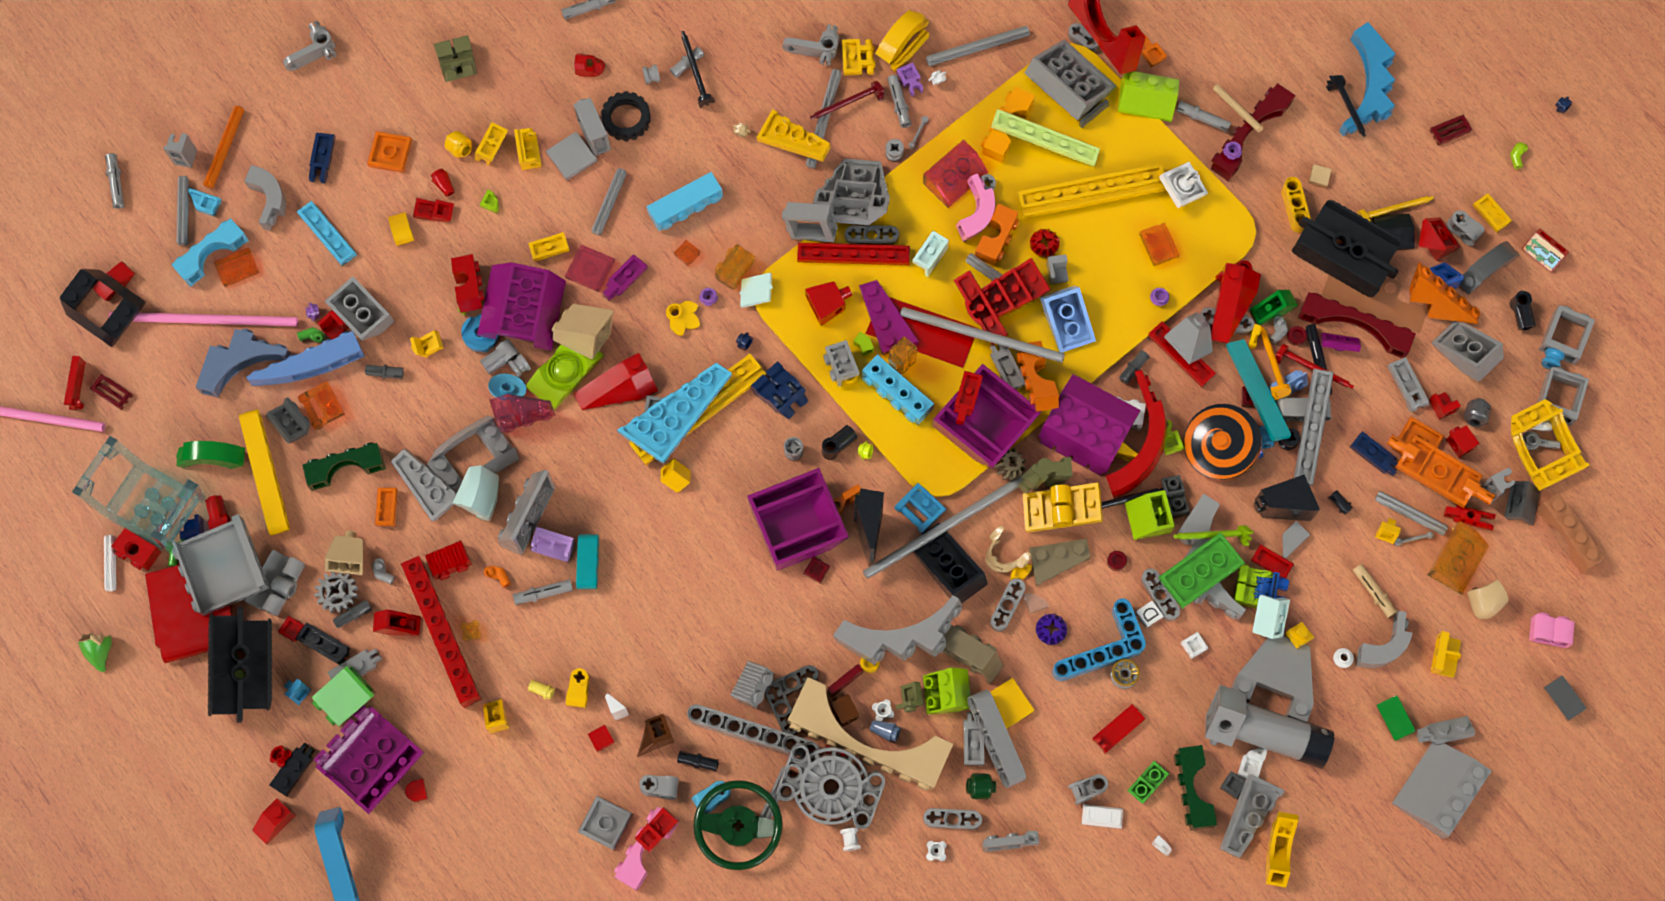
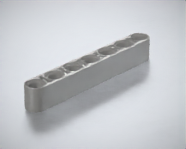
M692 705L687 711L689 721L693 725L785 755H789L791 751L786 748L788 741L804 743L807 747H813L815 750L819 749L818 745L813 741L702 705ZM694 711L702 712V716L699 719L691 717ZM713 717H719L721 722L718 725H712L710 720ZM738 723L740 725L739 730L731 731L729 729L730 724ZM757 729L759 731L758 736L754 738L749 737V730ZM775 735L778 740L774 744H770L767 742V737ZM797 748L794 754L796 757L802 758L805 756V750Z

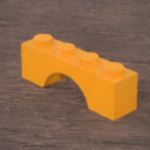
M1015 87L1012 92L1009 91L1005 99L1006 105L1004 107L1001 106L999 110L1020 118H1026L1034 104L1035 95ZM990 126L989 132L991 133L989 137L985 136L981 147H983L982 154L1003 163L1010 149L1011 140L1006 133Z

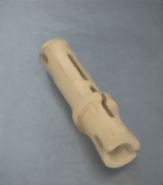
M1363 564L1352 570L1373 597L1375 605L1378 604L1387 618L1392 617L1398 612L1387 598V593L1381 590Z

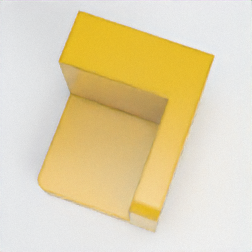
M673 458L661 468L660 481L676 493L680 492L690 483L691 471Z

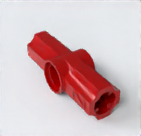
M221 495L210 496L205 500L210 530L231 522L229 515L226 513L224 499Z

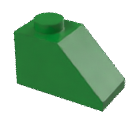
M1277 290L1250 310L1257 324L1262 325L1274 320L1276 316H1284L1296 308L1298 304L1290 290Z

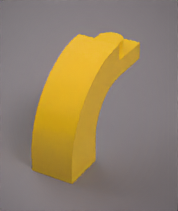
M912 10L907 11L885 35L875 54L887 63H892L901 54L912 36L926 28L930 21L922 13L913 12Z
M1278 811L1276 820L1273 821L1266 858V884L1285 888L1287 886L1291 873V847L1299 817L1296 814Z

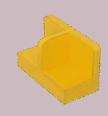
M1441 631L1436 638L1430 673L1453 678L1455 677L1457 661L1461 658L1459 653L1461 640L1449 637V632Z

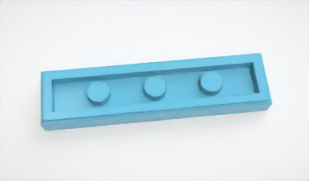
M312 201L297 211L298 215L341 266L357 256Z

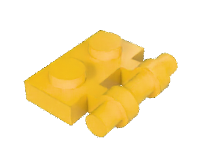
M860 39L842 40L844 76L862 75V68L867 69L868 75L874 74V68L876 67V62L873 58L875 47L871 39L865 40V45H860ZM861 53L866 54V60H861Z

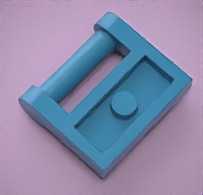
M919 483L894 507L897 512H901L918 528L921 534H924L946 511V508ZM908 502L927 519L924 523L905 506Z

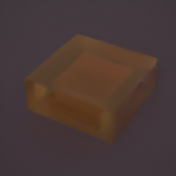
M685 240L674 252V255L686 266H689L700 255V251L688 240Z

